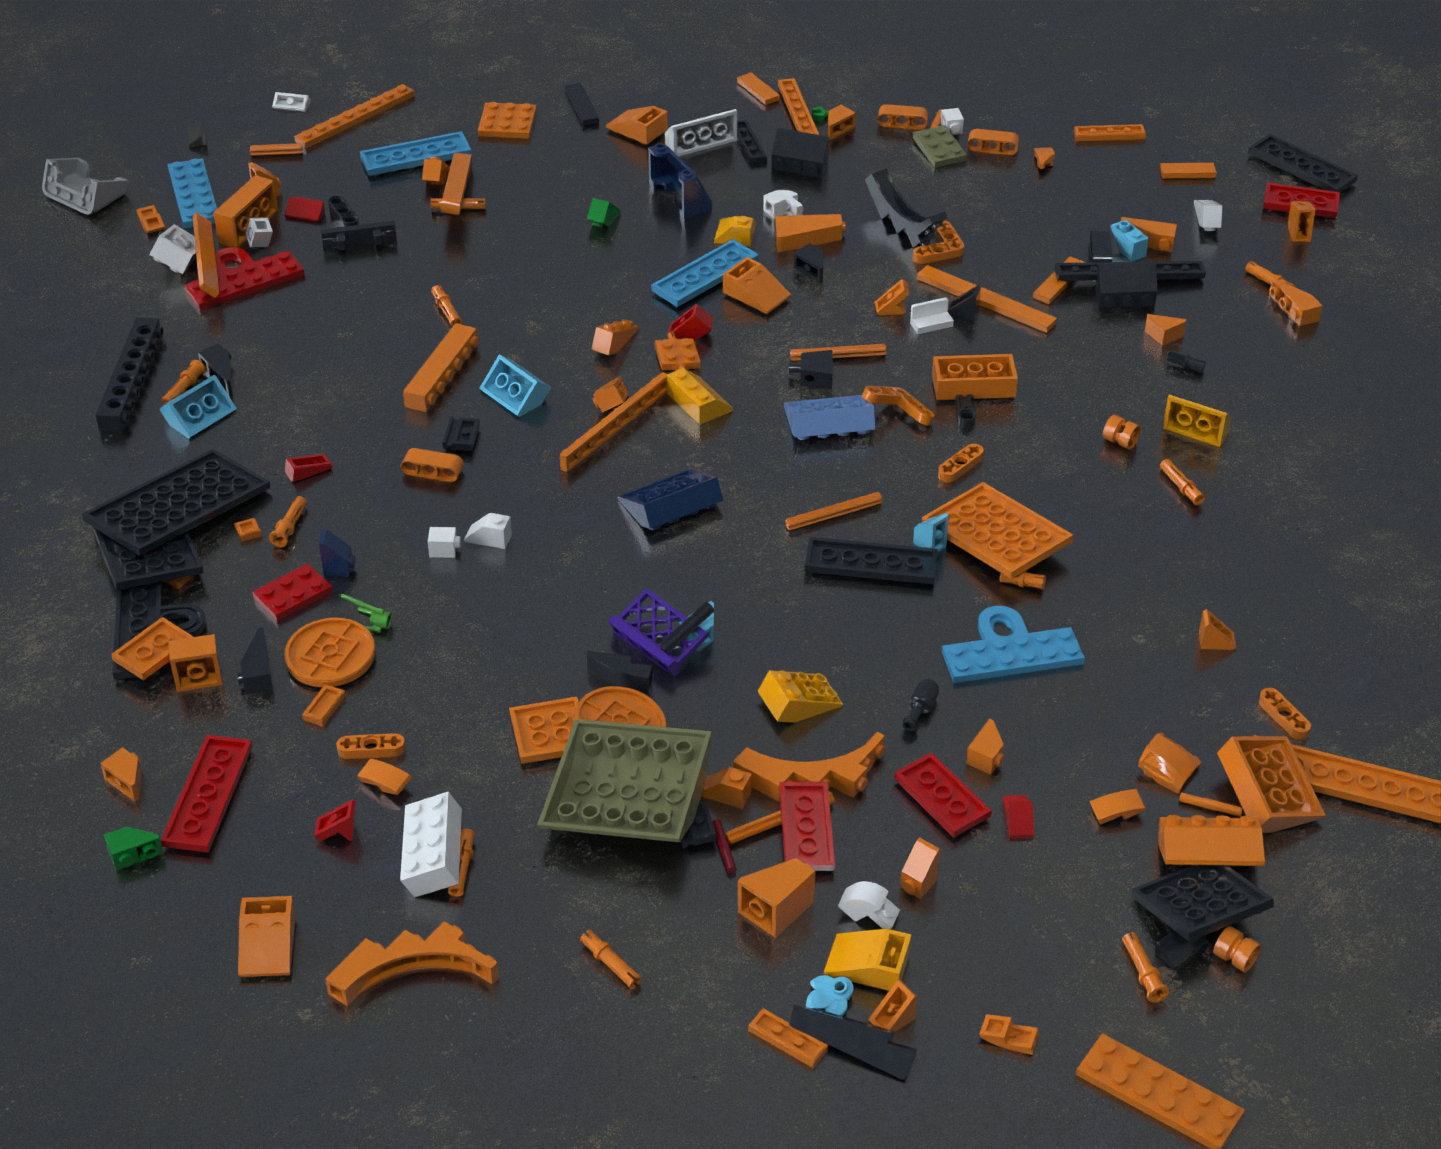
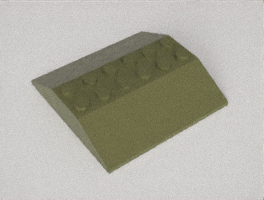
M575 719L539 818L538 828L680 842L694 821L702 795L712 731Z

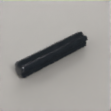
M708 602L701 605L659 644L660 648L665 653L671 652L715 611L713 606Z

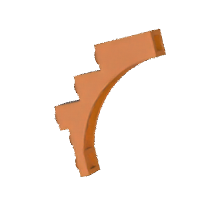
M876 732L864 746L851 753L833 759L811 762L776 759L746 747L733 761V768L752 773V788L780 802V782H827L828 790L831 786L854 798L859 791H863L868 784L867 773L872 768L873 763L878 758H882L886 751V746H884L885 735Z
M444 921L425 941L421 936L412 934L407 930H404L386 949L381 944L373 943L365 938L325 978L328 995L348 1006L373 985L408 971L428 968L456 969L474 973L492 985L499 978L498 964L492 956L484 955L471 944H465L464 932L459 927L452 926Z

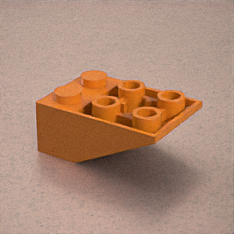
M656 106L627 110L608 123L606 128L647 145L668 130V111Z
M749 257L744 258L723 273V293L766 314L791 297V294L761 263Z
M292 896L249 897L241 899L239 916V977L290 975L296 920Z

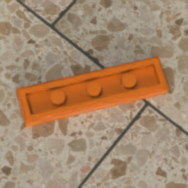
M1142 124L1074 127L1076 141L1139 140L1146 138V132Z
M1070 256L1064 263L1086 262ZM1054 272L1033 292V299L1049 305L1073 280L1058 281Z

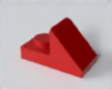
M1027 795L1003 796L1002 804L1010 839L1034 838L1032 801L1027 799Z
M352 799L318 817L314 837L319 841H323L339 832L349 841H352L355 828L356 801Z

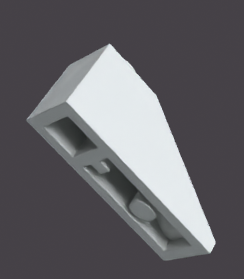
M1194 200L1199 226L1203 227L1205 231H1216V228H1221L1222 205L1213 200Z

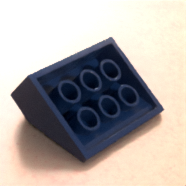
M687 469L617 496L618 500L637 522L650 530L659 529L662 527V524L667 522H677L682 516L695 515L700 509L713 508L717 506L716 503L723 501L718 478L693 469Z

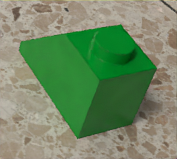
M593 198L587 220L592 222V226L598 228L603 226L610 227L621 210L608 201Z

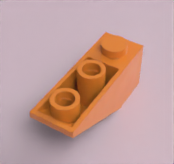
M1275 278L1272 279L1269 290L1270 296L1299 326L1320 321L1322 304L1313 295Z
M622 319L621 322L613 321L612 324L605 323L603 326L596 327L592 350L606 355L618 353L639 330V326L633 325V322L630 320Z

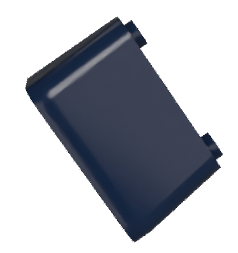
M658 143L655 146L648 147L649 184L653 188H656L657 185H663L665 190L676 189L682 196L680 216L683 219L710 211L712 209V199L695 172L667 145Z

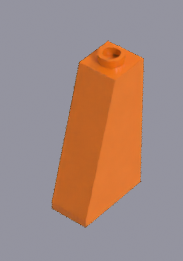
M841 214L775 216L777 252L800 249L809 243L815 246L842 240V233L846 232V223L842 221Z

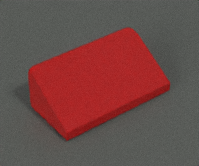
M291 196L284 216L319 222L325 214L324 202Z

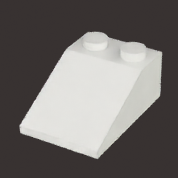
M174 224L159 235L149 255L153 256V259L158 263H165L170 266L172 271L183 274L197 258L195 237Z

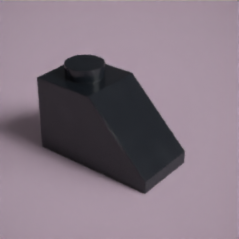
M810 243L795 251L794 268L815 281L822 283L823 251Z

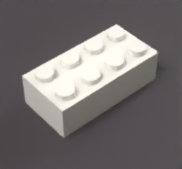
M449 792L405 805L400 881L414 898L459 884L462 808Z

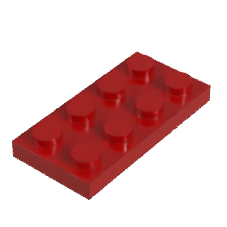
M1267 182L1263 208L1289 213L1292 201L1310 202L1315 208L1316 216L1337 218L1340 192Z
M932 752L894 772V779L953 838L991 817L992 810Z
M780 782L779 797L785 862L797 858L804 864L810 865L815 871H834L835 857L827 782Z

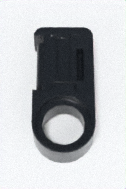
M956 395L955 398L957 422L964 428H971L976 424V409L973 408V395H966V397Z

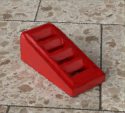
M325 454L286 459L285 473L292 482L331 469L332 463Z

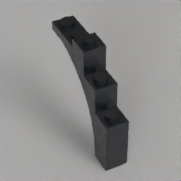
M887 168L872 173L865 179L881 219L887 217L889 220L891 219L897 234L904 231L908 235L913 248L930 245V241L936 237L934 234L935 229L943 226L942 223L948 219L946 212L930 217L917 212L900 194Z

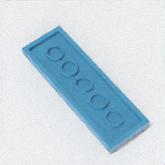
M461 131L360 151V158L368 175L371 176L424 165V159H430V157H439L442 161L446 162L453 158L454 152L472 155V152Z
M203 158L167 164L183 227H193L192 216L196 212L210 220L212 224L215 223L213 212L217 210Z
M732 239L653 283L651 291L678 307L722 282L723 273L744 258L749 257L759 261V254Z

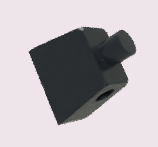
M833 350L803 352L801 354V363H789V375H801L802 386L832 389Z

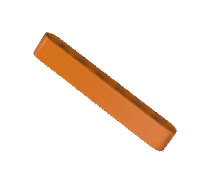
M454 152L442 198L441 213L460 215L471 168L472 155Z

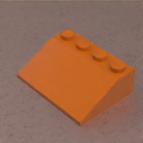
M1287 736L1231 737L1217 752L1246 816L1258 819L1262 833L1280 831L1319 820L1326 816Z

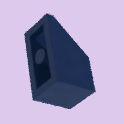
M323 529L319 541V549L324 576L350 577L351 569L355 568L356 557L352 555L351 546L327 529Z

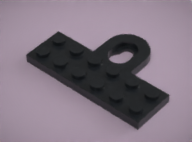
M163 581L149 585L134 586L128 589L117 590L114 652L161 617L167 620L189 618L188 622L180 624L178 627L193 637H197L206 627L204 611L193 604L162 606ZM113 661L112 673L114 679L137 677ZM160 669L152 675H160Z

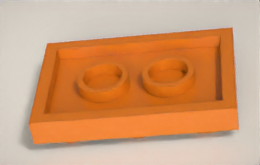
M161 617L111 654L112 659L140 679L145 680L170 661L168 641L192 638L193 636L164 617Z

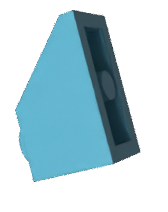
M944 513L919 523L914 527L913 543L918 547L938 549V552L944 549L947 545L949 515Z

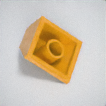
M746 216L720 219L714 243L725 244L734 239L742 245L750 247L756 229L755 219Z

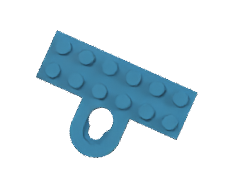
M992 606L981 612L978 619V630L982 640L942 646V654L953 683L1082 665L1085 659L1071 627L1028 633L1021 615L1014 609L1006 606ZM994 624H1005L1013 634L1010 636L997 635L993 631Z

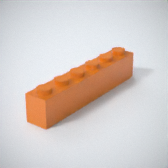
M457 323L454 324L404 389L405 407L427 412L431 405H434L437 397L443 393L446 385L452 381L455 373L461 369L464 361L469 358L470 353L478 346L479 337H477L476 328Z

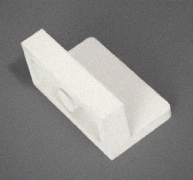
M946 297L911 306L910 324L917 334L953 327L954 320L948 313V299Z

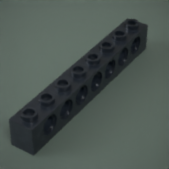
M136 317L95 415L99 431L123 432L125 425L129 423V415L131 411H134L135 400L139 398V390L144 385L145 375L149 373V365L154 360L155 350H158L159 340L164 334L159 318Z

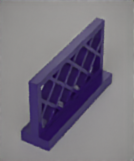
M647 588L618 617L613 615L608 620L615 634L673 677L680 672L679 666L709 637L708 632L698 626L693 631L700 634L695 640L687 641L686 637L683 642H680L675 647H683V653L678 658L672 655V651L665 653L657 644V637L668 636L675 630H672V622H684L687 617ZM647 597L653 600V606L642 607V602ZM667 610L668 617L657 618V611ZM653 612V619L641 621V613ZM637 614V621L627 622L625 620L629 615ZM668 623V630L657 632V624ZM653 625L652 633L643 634L641 632V626Z

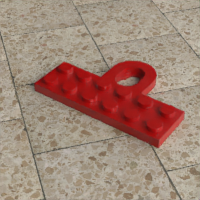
M229 247L215 252L219 294L216 298L200 289L199 280L192 281L184 285L186 293L198 309L203 310L304 276L305 273L303 267L289 250L254 262L245 250ZM234 261L241 265L237 268H227L225 263Z

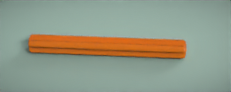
M885 344L792 349L790 351L791 361H801V354L803 352L833 350V359L886 355L887 348Z
M875 492L793 516L785 520V525L791 531L882 503V495L879 492Z
M828 791L829 805L835 802L832 792ZM781 810L726 832L725 835L729 844L781 825Z

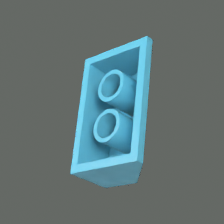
M498 355L479 389L520 417L540 406L551 387L515 361Z
M213 375L166 403L159 410L172 428L190 438L237 408L217 377Z

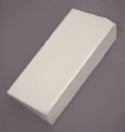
M275 92L272 108L306 112L311 99L308 95Z

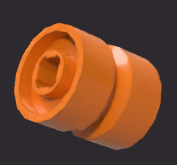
M1114 414L1108 419L1104 427L1103 438L1113 443L1118 441V445L1130 450L1139 439L1141 426L1131 421L1126 422V419Z
M1228 926L1219 936L1213 953L1225 961L1232 959V965L1245 973L1254 965L1261 952L1262 945L1252 938L1243 939L1242 932L1232 926Z

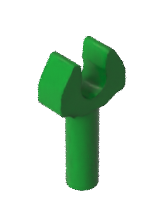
M822 106L813 108V120L824 122L825 118L829 117V110H825Z

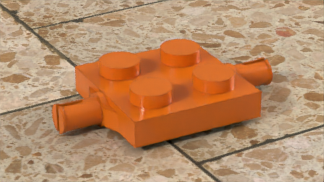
M671 332L667 334L668 339L655 340L654 347L661 370L677 371L682 368L686 370L700 368L701 361L693 339H676L675 333L672 332L671 335Z

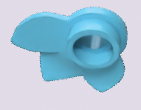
M821 975L810 981L814 990L808 995L806 1001L807 1008L825 1009L828 1012L841 1016L847 1011V1001L854 992V986L850 979L846 977L834 979L828 975ZM840 986H845L841 991L836 990Z

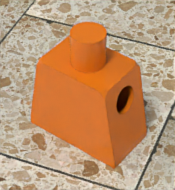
M1291 202L1288 228L1292 242H1311L1315 208L1310 202Z

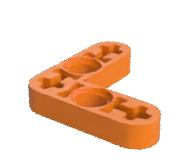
M945 220L942 223L943 226L935 229L934 234L940 243L916 247L913 250V261L915 263L936 262L957 258L964 254V243L948 221Z
M866 386L862 394V398L870 403L898 405L916 421L924 425H931L935 416L932 411L907 391L898 387Z

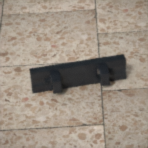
M395 221L321 230L323 249L338 247L341 250L346 249V246L368 243L381 245L384 241L397 240Z

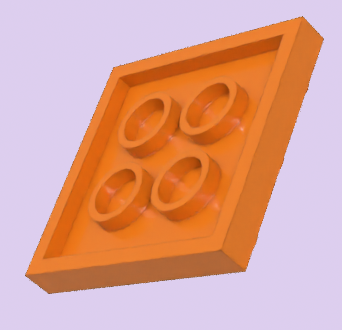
M485 103L477 130L478 137L530 139L537 106L529 103Z
M577 697L509 708L521 764L562 757L573 727L575 709L579 703Z

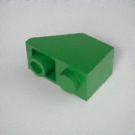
M128 826L104 834L107 850L116 871L164 854L158 834Z

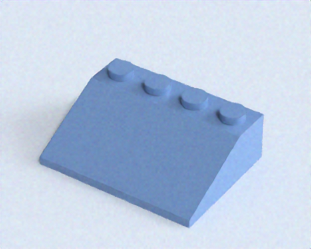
M862 395L784 402L791 432L799 440H806L810 436L818 435L819 438L830 437V434L835 433L839 436H846L850 432L857 431L858 434H866L870 432L869 430H875L874 405L863 399Z

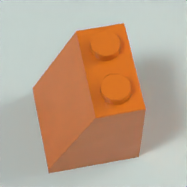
M795 858L741 877L738 880V913L776 938L814 903L815 870L810 865L804 864Z

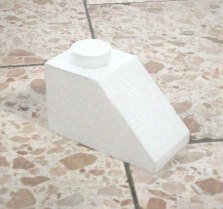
M494 513L487 514L471 525L464 541L505 549L512 536L510 516Z

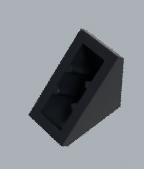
M977 285L950 301L948 306L949 315L975 320L979 310L981 287Z

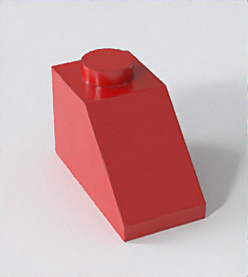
M696 304L670 324L669 332H671V335L674 332L676 339L698 340L703 335L706 336L711 332L713 317Z

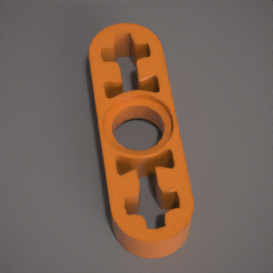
M969 444L939 466V480L951 483L982 461L983 447L978 444ZM956 462H964L966 464L961 465Z
M1265 688L1261 691L1259 705L1292 738L1297 740L1306 739L1311 729L1309 720L1278 690ZM1286 711L1290 716H1282L1279 712Z
M397 733L343 736L336 743L338 755L343 759L397 757L402 755L406 749L404 737ZM371 743L377 745L373 749L365 748L366 745Z

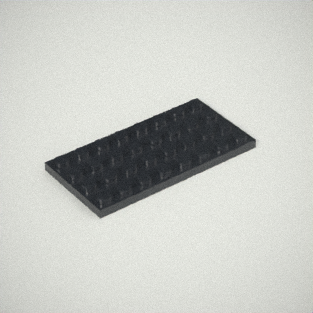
M212 449L82 513L84 522L141 556L270 489V481L217 450Z

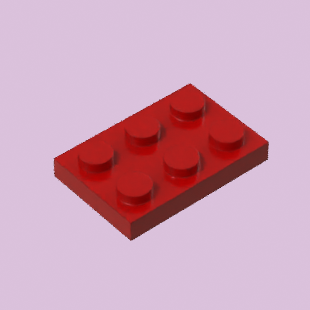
M307 563L252 593L253 598L276 621H279L332 593V586Z

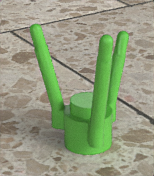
M341 594V598L361 606L358 607V611L371 615L370 624H373V626L366 627L369 631L380 633L382 629H389L392 621L391 612Z

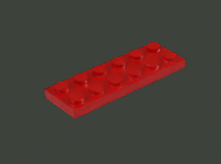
M206 735L160 840L162 847L209 853L253 747L251 740Z

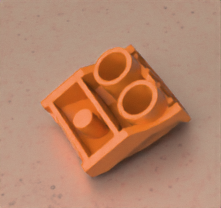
M1157 733L1146 746L1139 759L1138 767L1143 770L1147 777L1153 778L1157 784L1179 794L1182 786L1194 770L1200 768L1202 761L1178 743L1167 738L1164 733Z

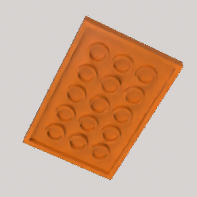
M984 482L922 517V522L929 518L947 513L949 515L947 540L1011 579L1073 542V534Z

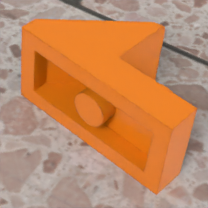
M901 279L875 301L878 315L906 313L903 301L910 292L908 283L905 280Z

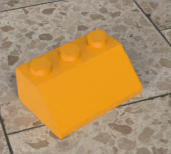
M684 368L667 374V394L699 425L733 411V407L700 376Z
M1172 395L1168 396L1163 429L1218 447L1222 445L1229 433L1231 417L1228 413Z

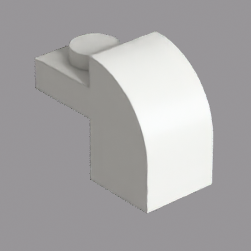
M777 190L764 195L763 210L775 219V216L785 214L787 216L802 215L803 205L798 202L797 193L789 190Z
M867 881L857 882L847 887L838 904V907L855 922L869 916L882 929H891L900 911L886 898L888 894L887 889Z

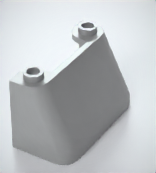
M80 158L46 159L42 190L47 197L89 215L97 213L125 195L128 190L129 180L121 177L106 181L89 178V165Z

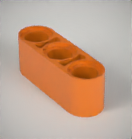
M882 105L879 108L877 122L882 127L922 130L927 126L929 114L927 109L923 107Z
M973 129L969 133L967 147L974 152L1014 155L1018 150L1020 139L1013 132Z
M411 448L401 463V470L411 476L454 482L458 478L464 462L457 455Z

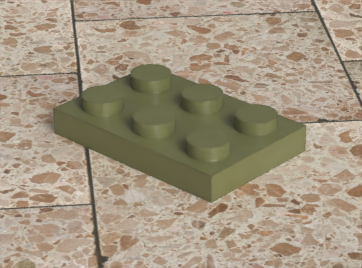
M945 125L913 132L914 141L934 168L967 160V154Z

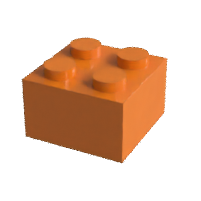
M215 634L168 641L170 663L177 692L223 685Z

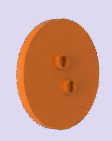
M325 618L313 621L297 630L288 640L284 656L288 671L298 681L314 687H323L324 685L335 687L347 684L363 675L372 665L376 650L372 634L362 624L345 618Z
M618 686L603 687L586 694L577 704L573 724L575 719L666 727L664 713L655 701L639 691Z

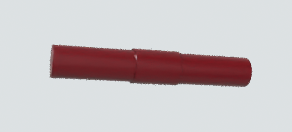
M714 820L713 825L717 835V843L727 872L734 873L737 868L721 820Z

